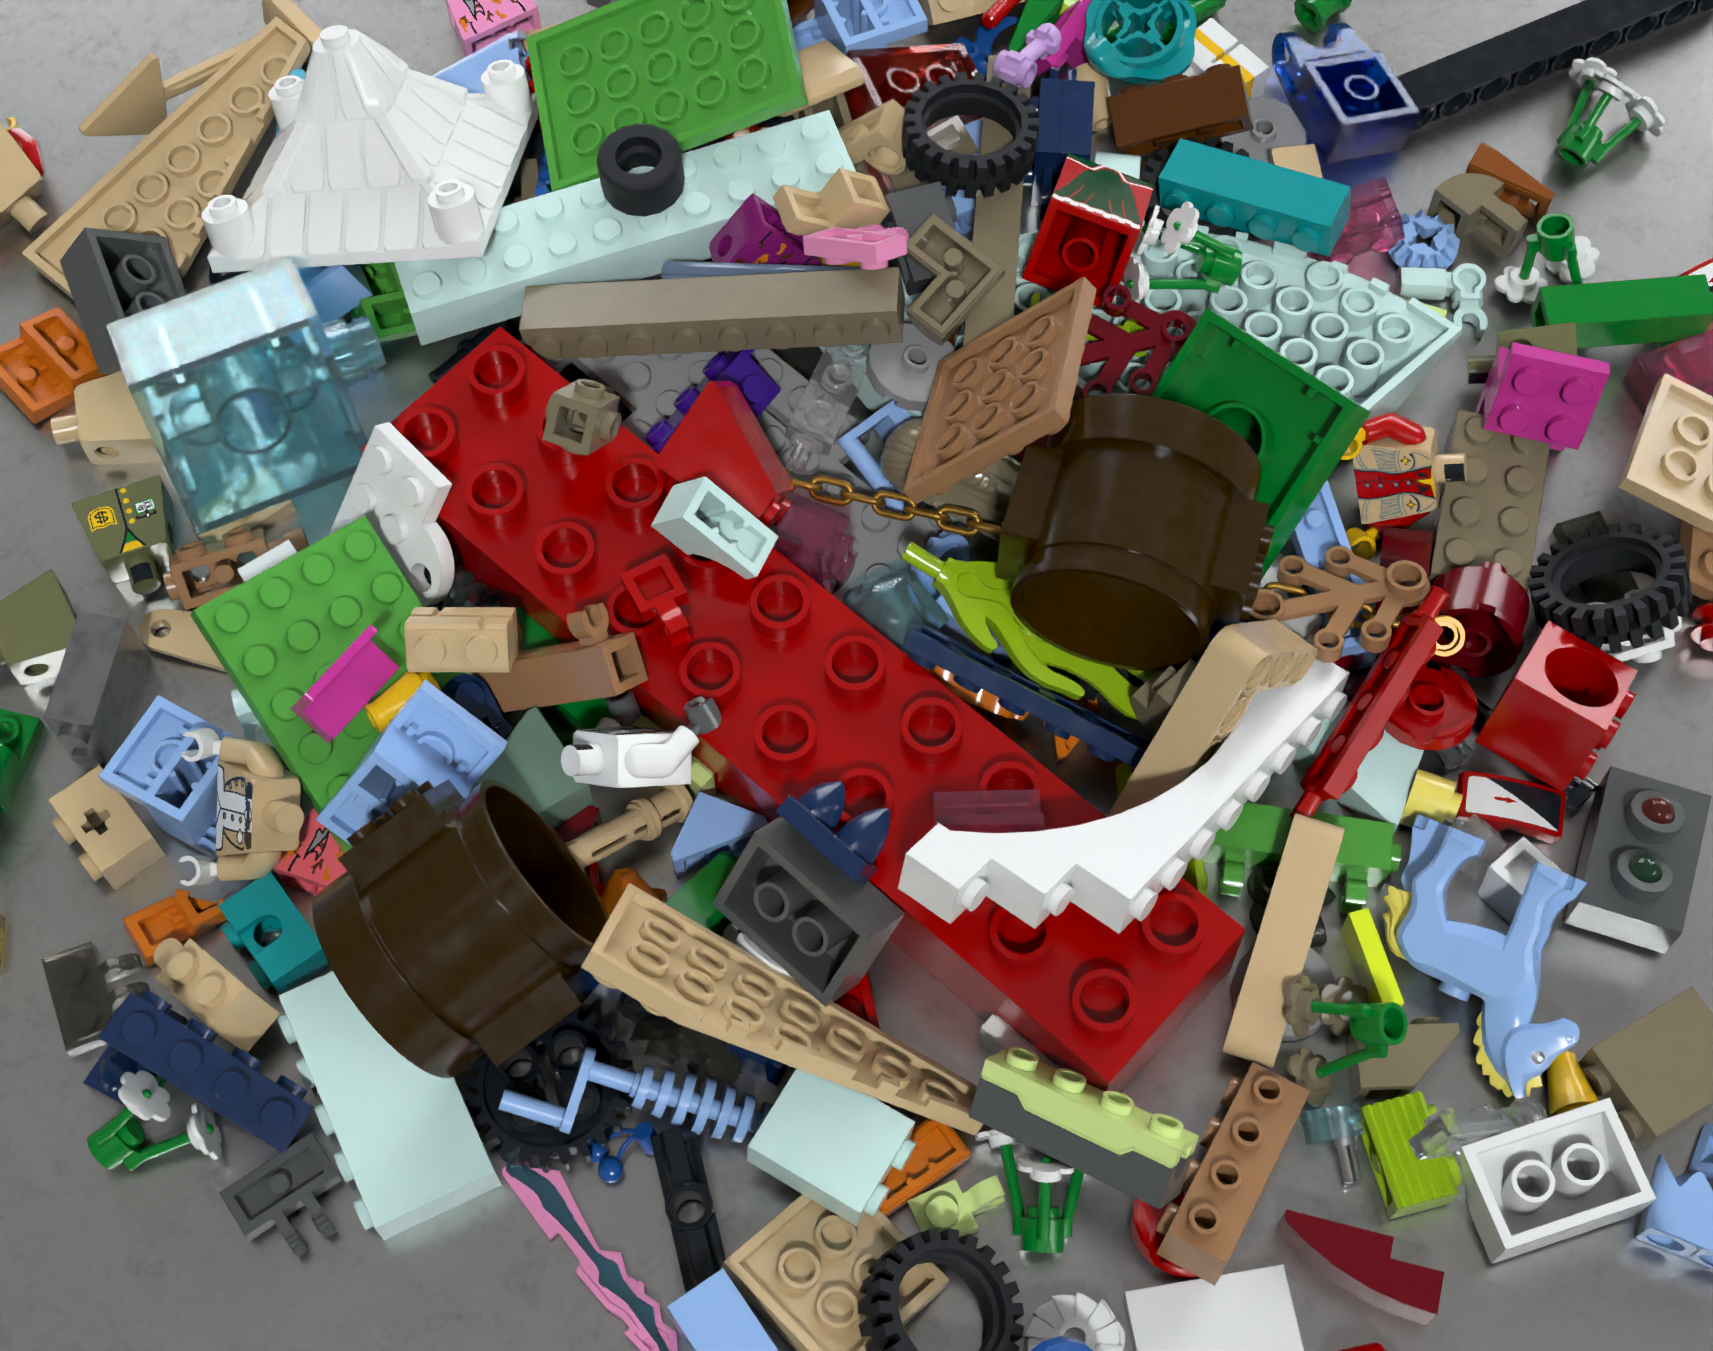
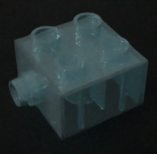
M291 256L106 325L127 386L196 536L355 474L363 455L361 448L368 442L347 387L368 380L367 370L371 369L374 371L387 363L367 316L352 319V322L346 324L343 317L322 324Z

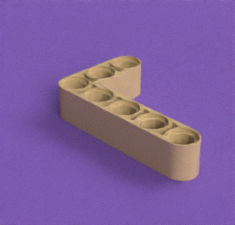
M1275 619L1230 624L1220 630L1208 645L1107 817L1120 814L1153 800L1177 786L1198 770L1217 752L1236 728L1256 693L1262 690L1296 684L1313 665L1318 653L1317 648Z

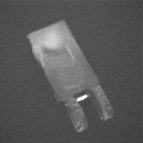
M1525 1097L1517 1098L1508 1108L1494 1109L1491 1104H1485L1463 1113H1455L1454 1109L1447 1108L1428 1116L1424 1120L1426 1127L1408 1140L1415 1157L1419 1160L1460 1155L1459 1149L1462 1146L1546 1119L1549 1115L1546 1113L1547 1110L1544 1109L1543 1104L1539 1103V1100L1536 1101L1534 1098L1530 1099L1529 1097L1526 1099Z

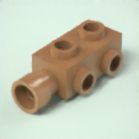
M244 526L226 532L222 536L223 540L204 545L203 541H194L178 547L175 550L176 554L169 556L170 572L163 573L164 583L172 601L181 599L185 610L204 605L243 583L237 569L247 563H243L238 559L239 554L253 551L257 558L288 539L297 552L307 548L309 543L303 527L300 526L284 531V537L267 542L263 528L251 531L249 526ZM203 565L207 566L210 570L209 574L202 578L196 577L191 572L192 569Z

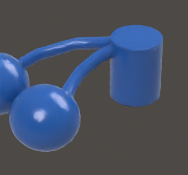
M642 1122L635 1128H623L622 1134L631 1133L632 1135L623 1143L616 1157L608 1156L609 1149L606 1151L595 1143L589 1146L591 1162L599 1163L598 1175L604 1182L614 1183L622 1177L624 1168L621 1157L633 1140L636 1139L646 1154H653L650 1137L657 1135V1132L651 1123ZM614 1132L606 1137L607 1142L621 1134Z

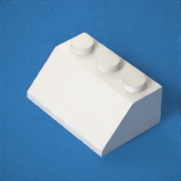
M1610 1098L1462 1146L1459 1149L1469 1213L1491 1264L1638 1215L1656 1200V1196Z

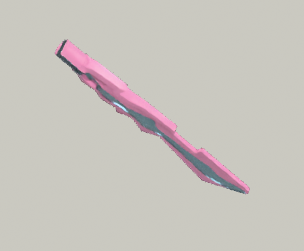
M505 1166L502 1169L504 1179L550 1241L558 1233L579 1260L576 1274L609 1312L624 1321L629 1328L624 1332V1335L639 1351H679L677 1332L663 1323L660 1303L645 1294V1283L627 1276L622 1253L599 1249L560 1170L550 1169L549 1173H544L541 1168L529 1167L527 1170H522L521 1166Z

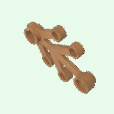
M1333 546L1326 551L1323 570L1307 564L1299 556L1288 555L1279 561L1277 581L1297 587L1305 584L1322 592L1284 600L1281 595L1272 590L1259 589L1249 622L1275 619L1282 623V621L1335 611L1326 627L1315 633L1312 644L1317 648V660L1324 663H1332L1341 657L1344 637L1364 604L1383 601L1374 619H1369L1362 624L1359 636V644L1364 650L1371 653H1380L1388 648L1392 634L1391 627L1402 609L1421 604L1430 589V583L1426 571L1415 562L1401 560L1385 568L1354 555L1350 549L1343 546ZM1333 561H1340V562H1343L1344 564H1337V563H1335V562H1333ZM1288 570H1293V571H1296V572H1298V573H1297V574H1292V573H1289V572H1287V571H1288ZM1353 574L1370 583L1357 585L1345 580V578ZM1369 634H1377L1381 636V638H1375L1370 636ZM1327 643L1333 645L1334 647L1328 648L1321 644Z

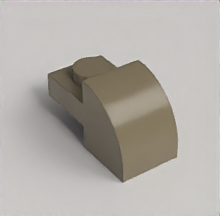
M1478 173L1459 174L1441 183L1434 191L1427 212V216L1431 217L1440 213L1444 224H1454V233L1457 238H1460V241L1473 231L1506 257L1519 246L1529 221L1515 207L1499 199L1504 186L1503 182L1491 176Z
M1192 659L1179 671L1173 666H1170L1167 670L1157 671L1132 695L1131 703L1134 713L1152 739L1197 666Z

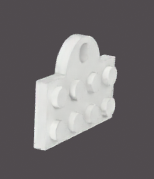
M390 422L375 425L329 535L365 515L423 607H428L442 601L452 587L455 570L453 552L447 536L436 522L452 483ZM424 567L428 569L431 575V585L425 578Z

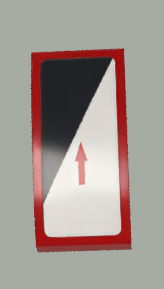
M1463 771L1458 774L1457 793L1462 794L1463 797L1455 820L1494 834L1510 829L1549 844L1562 838L1566 792L1562 793L1551 787L1501 775Z

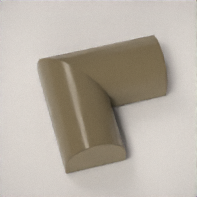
M932 213L907 241L906 256L935 279L906 310L907 315L922 334L934 343L943 345L1004 277L1005 268Z

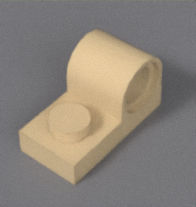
M894 99L838 129L852 164L865 160L877 171L889 175L900 174L905 170L906 158H903L902 125L905 109Z

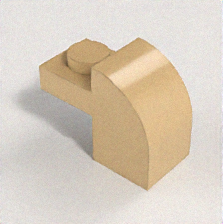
M842 168L837 170L819 193L782 185L772 197L786 231L797 236H805L834 226L856 229L869 224L879 225L890 212L874 176Z

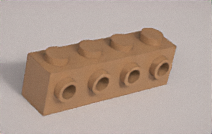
M1252 1062L1244 1079L1236 1075L1233 1076L1220 1102L1229 1107L1224 1120L1222 1121L1213 1116L1199 1145L1208 1149L1202 1163L1193 1158L1191 1159L1182 1190L1187 1193L1181 1205L1179 1206L1170 1201L1155 1230L1165 1235L1156 1253L1157 1255L1214 1286L1216 1285L1228 1264L1311 1091L1255 1062Z

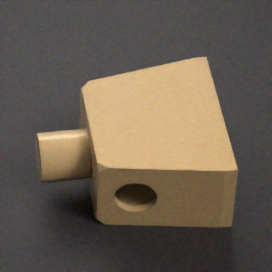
M147 363L78 385L74 389L76 413L51 418V430L56 444L62 445L80 441L84 452L92 464L113 465L167 461L159 389Z

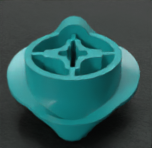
M1092 0L1086 13L1087 26L1084 37V50L1090 64L1101 74L1130 83H1149L1163 81L1167 77L1183 74L1191 65L1195 54L1194 38L1197 20L1195 11L1188 0ZM1116 21L1119 24L1120 32L1115 35L1116 41L1111 44L1106 39V35L1112 24ZM1169 23L1176 31L1171 41L1165 46L1162 43L1161 35L1165 32V26Z

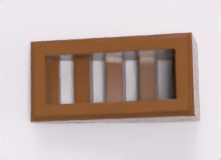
M1483 142L1480 143L1466 170V173L1484 174L1503 182L1504 186L1499 199L1515 207L1524 218L1529 220L1528 222L1537 225L1538 221L1547 215L1555 193L1490 145ZM1529 199L1536 201L1537 205H1534Z

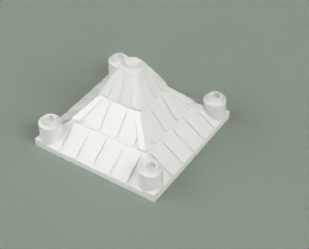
M343 25L324 29L320 33L319 38L313 43L305 79H300V77L294 75L285 76L277 80L274 87L269 91L268 97L279 131L243 198H235L232 195L218 196L208 203V207L202 212L201 217L212 245V249L207 256L212 272L222 273L482 257L539 115L536 94L530 92L525 69L511 60L495 61L481 75L484 93H468L465 87L409 69L408 64L394 53L356 29L351 30Z

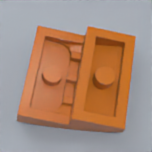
M59 306L20 323V337L0 345V388L33 424L50 417L75 400L74 389L78 385L106 375L99 373L86 334Z

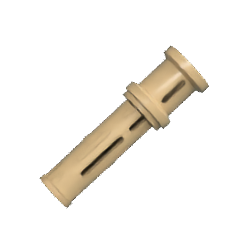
M684 785L662 786L660 792L646 799L644 797L633 799L629 802L624 813L566 842V845L584 869L588 865L609 856L639 839L652 841L661 835L662 829L675 822L684 824L693 806V799Z

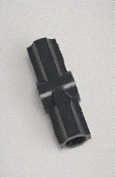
M679 1126L664 1130L650 1137L665 1202V1213L669 1220L685 1293L718 1272L723 1261L726 1260L716 1217V1208L711 1196L696 1132L691 1131L692 1126ZM690 1199L701 1201L705 1205V1211L699 1220L686 1223L677 1218V1210L683 1202Z

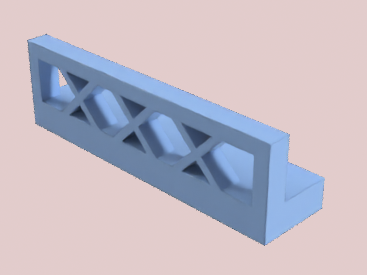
M1326 480L1291 534L1297 556L1303 558L1307 564L1323 570L1325 553L1329 548L1343 546L1352 551L1328 480ZM1333 561V562H1335V563H1337V564H1344L1343 562H1340V561ZM1353 574L1345 578V580L1357 585L1363 584L1362 578ZM1308 586L1310 594L1322 592L1320 590ZM1361 609L1355 621L1365 622L1361 619V614L1368 612ZM1327 612L1319 614L1323 617L1322 629L1326 627L1330 620ZM1350 627L1344 637L1341 657L1354 655L1358 669L1372 667L1378 653L1364 650L1359 644L1361 629ZM1369 634L1372 637L1381 638L1377 634ZM1327 644V645H1328V648H1333V647H1334V646L1331 645V644Z

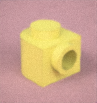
M1418 768L1399 824L1412 828L1418 814L1443 823L1444 820L1453 823L1463 797L1462 794L1454 792L1457 782Z

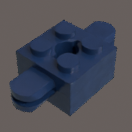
M1050 66L1049 79L1041 78L1040 95L1030 97V105L1035 106L1037 118H1039V134L1032 169L1028 175L1024 174V187H1032L1031 205L1040 206L1039 220L1042 221L1068 153L1090 161L1095 82L1076 80L1077 68H1068L1067 80L1059 79V67Z

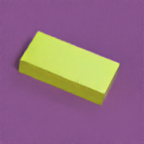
M1369 908L1350 912L1340 931L1359 982L1368 991L1367 1003L1394 1002L1402 1007L1404 1001Z

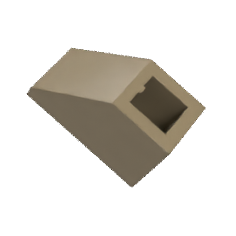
M1439 1017L1414 1019L1407 1026L1404 1040L1400 1044L1388 1046V1056L1386 1058H1372L1348 1067L1352 1102L1385 1101L1410 1094L1451 1047L1460 1033L1459 1023H1442V1019ZM1350 1032L1345 1041L1347 1055L1365 1048V1045L1361 1041L1356 1040Z

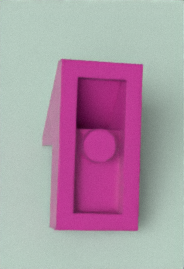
M1079 0L1074 3L1054 23V26L1058 28L1062 36L1060 49L1054 55L1049 54L1044 60L1038 59L1036 61L1038 66L1036 77L1045 71L1050 73V66L1060 68L1067 62L1072 68L1089 62L1084 50V37L1087 26L1086 13L1092 0Z

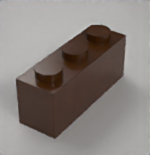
M1217 64L1206 69L1203 74L1191 77L1182 74L1173 75L1165 78L1162 84L1146 88L1141 85L1129 86L1121 89L1118 95L1108 97L1116 146L1120 154L1140 155L1142 157L1155 154L1162 147L1169 150L1170 144L1180 140V138L1188 140L1191 137H1198L1200 143L1206 141V137L1217 139L1254 130L1245 79L1240 65Z

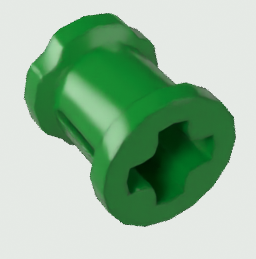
M1296 0L1294 3V13L1303 27L1312 32H1318L1326 26V20L1335 12H1344L1349 8L1352 0Z

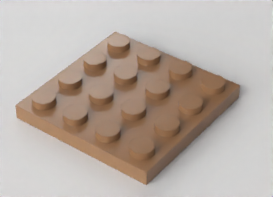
M1085 277L1080 278L939 360L903 491L914 503L918 504L935 494L941 495L945 493L953 484L970 475L976 476L981 474L992 463L1007 455L1020 453L1028 444L1046 434L1053 435L1059 432L1068 423L1097 290Z

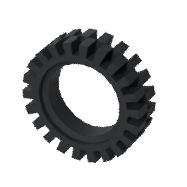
M1620 523L1609 524L1608 533L1599 534L1598 526L1587 528L1589 537L1584 539L1577 532L1567 536L1569 546H1565L1559 541L1555 542L1550 546L1551 555L1542 552L1537 558L1538 566L1532 565L1530 570L1531 579H1528V586L1538 626L1540 625L1541 631L1549 620L1600 650L1602 644H1609L1611 653L1622 652L1620 642L1629 640L1633 649L1644 646L1643 635L1645 634L1654 641L1664 636L1662 626L1673 630L1679 625L1678 616L1685 617L1689 611L1688 603H1692L1691 583L1686 556L1680 543L1675 544L1674 537L1668 533L1661 536L1660 530L1651 526L1642 533L1641 524L1630 523L1626 532H1621ZM1614 571H1633L1647 574L1655 579L1653 584L1646 590L1620 602L1588 605L1573 602L1565 597L1574 586L1599 574Z

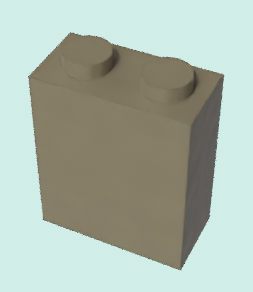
M1690 987L1591 1047L1578 1062L1595 1094L1603 1096L1604 1099H1611L1629 1140H1635L1642 1151L1713 1107V1013L1693 987Z

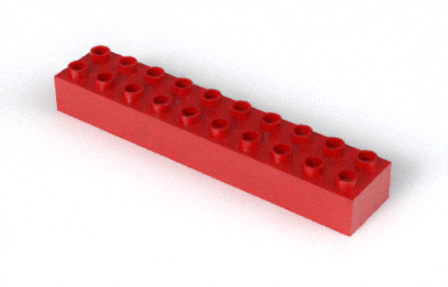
M501 326L390 422L452 483L436 522L447 536L453 552L454 566L458 572L499 607L518 606L561 643L579 641L569 630L567 614L584 611V607L587 605L603 603L609 616L608 636L634 632L648 677L647 681L621 694L625 696L628 691L633 690L643 715L661 729L675 731L680 725L688 726L691 722L684 711V706L698 696H702L705 701L708 698H713L721 714V724L713 731L698 735L699 743L692 750L691 755L714 773L716 792L725 800L765 816L767 823H770L780 817L776 810L789 795L799 799L801 795L812 787L826 782L841 781L845 786V805L842 816L834 828L835 831L838 832L850 820L864 812L886 807L890 810V825L886 841L878 857L872 863L878 870L869 880L870 883L905 913L889 937V940L985 1022L992 1014L999 1016L1059 1068L1070 1069L1080 1073L1086 1078L1087 1084L1104 1092L1116 1091L1122 1093L1230 971L1246 929L1183 878L1170 891L1164 887L1158 893V899L1146 918L1142 921L1134 918L1120 934L1071 901L1060 915L1054 916L1050 914L1034 929L987 896H985L984 900L974 911L965 909L949 924L898 889L906 853L938 823L950 831L1014 833L1037 832L1077 826L1107 817L935 677L912 661L904 652L774 547L758 576L744 579L735 571L712 559L696 554L687 555L651 526L673 485L680 483L653 463L658 453L622 424H620L617 436L612 442H609L590 455L573 454L565 451L559 445L542 440L547 421L545 419V411L553 392L571 383ZM365 444L361 448L362 453L364 452L367 444ZM665 553L687 590L689 603L680 606L679 609L689 625L687 632L692 642L675 650L670 646L657 617L645 623L642 622L622 586L619 575Z

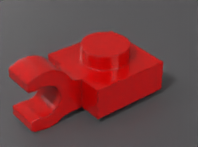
M666 553L619 574L622 586L643 623L657 617L673 650L692 642L687 632L689 625L679 609L680 606L689 603L688 592Z

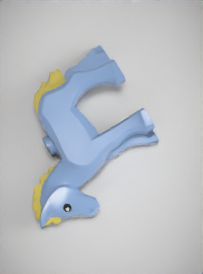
M1418 814L1414 826H1412L1409 862L1401 877L1404 890L1388 886V894L1383 897L1388 908V913L1382 914L1386 943L1390 951L1397 957L1408 961L1414 968L1441 980L1438 990L1466 1002L1471 993L1483 999L1482 1009L1476 1019L1478 1027L1473 1038L1474 1045L1478 1046L1476 1063L1481 1065L1483 1075H1489L1491 1086L1497 1090H1502L1508 1098L1514 1095L1520 1104L1527 1103L1532 1087L1541 1088L1543 1086L1541 1074L1549 1068L1559 1055L1575 1046L1580 1038L1579 1026L1567 1018H1561L1548 1023H1535L1532 1021L1540 989L1542 950L1550 937L1556 916L1565 905L1576 899L1587 885V882L1535 861L1508 933L1451 920L1446 909L1448 886L1455 874L1466 862L1481 855L1487 841Z

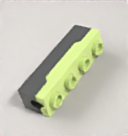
M1008 1047L986 1058L981 1073L982 1077L979 1080L968 1117L1157 1209H1161L1180 1195L1193 1156L1191 1154L1195 1150L1199 1136L1183 1129V1124L1178 1119L1166 1114H1151L1134 1106L1135 1103L1129 1096L1116 1091L1104 1092L1087 1084L1086 1078L1076 1071L1064 1068L1055 1069L1040 1062L1039 1056L1026 1048Z

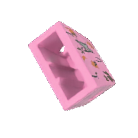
M445 0L450 21L465 57L510 32L517 30L524 32L541 28L538 6L533 0Z

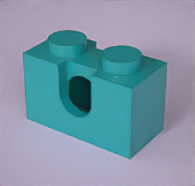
M272 872L264 878L256 879L218 905L228 920L220 926V929L236 951L246 946L255 960L246 966L263 990L273 985L279 995L311 981L331 967L321 948L317 935ZM281 932L277 940L266 947L260 946V941L268 935Z

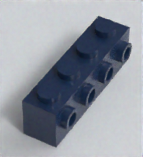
M147 989L143 991L140 997L132 992H128L97 1038L271 1147L284 1153L314 1108L303 1101L308 1091L283 1075L275 1083L260 1074L258 1071L263 1063L237 1046L230 1055L214 1045L213 1042L218 1034L193 1018H190L185 1026L171 1018L167 1014L172 1005Z

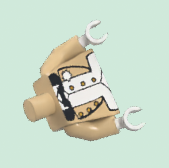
M200 728L183 733L185 737L195 738L199 745V750L181 752V756L185 760L195 762L215 755H219L220 758L218 759L216 855L220 857L217 861H214L208 855H187L182 857L179 863H194L196 875L192 880H180V883L184 886H202L211 884L216 877L220 881L264 878L281 861L282 852L296 851L299 847V832L304 822V813L300 808L301 783L299 777L286 770L272 746L264 742L225 736L220 740L218 734L211 728Z

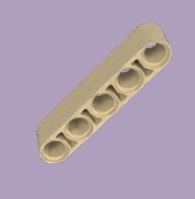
M1295 813L1222 1052L1267 1067H1274L1287 1024L1285 1020V1012L1288 1007L1285 999L1286 990L1290 983L1297 982L1298 977L1302 975L1345 828Z

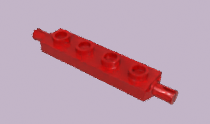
M1431 586L1419 608L1412 613L1404 615L1390 638L1388 648L1379 655L1300 782L1304 793L1289 814L1292 819H1294L1295 813L1312 818L1322 801L1325 802L1329 799L1339 800L1341 795L1347 792L1355 783L1358 775L1357 769L1368 751H1371L1379 744L1384 734L1383 727L1394 709L1402 705L1407 699L1412 680L1420 667L1425 665L1436 651V642L1444 629L1435 619L1446 601L1450 598V595L1443 589Z

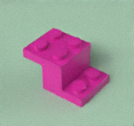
M1512 342L1510 349L1498 348L1474 413L1484 415L1485 430L1549 443L1550 449L1564 451L1565 447L1579 450L1610 375L1609 363Z

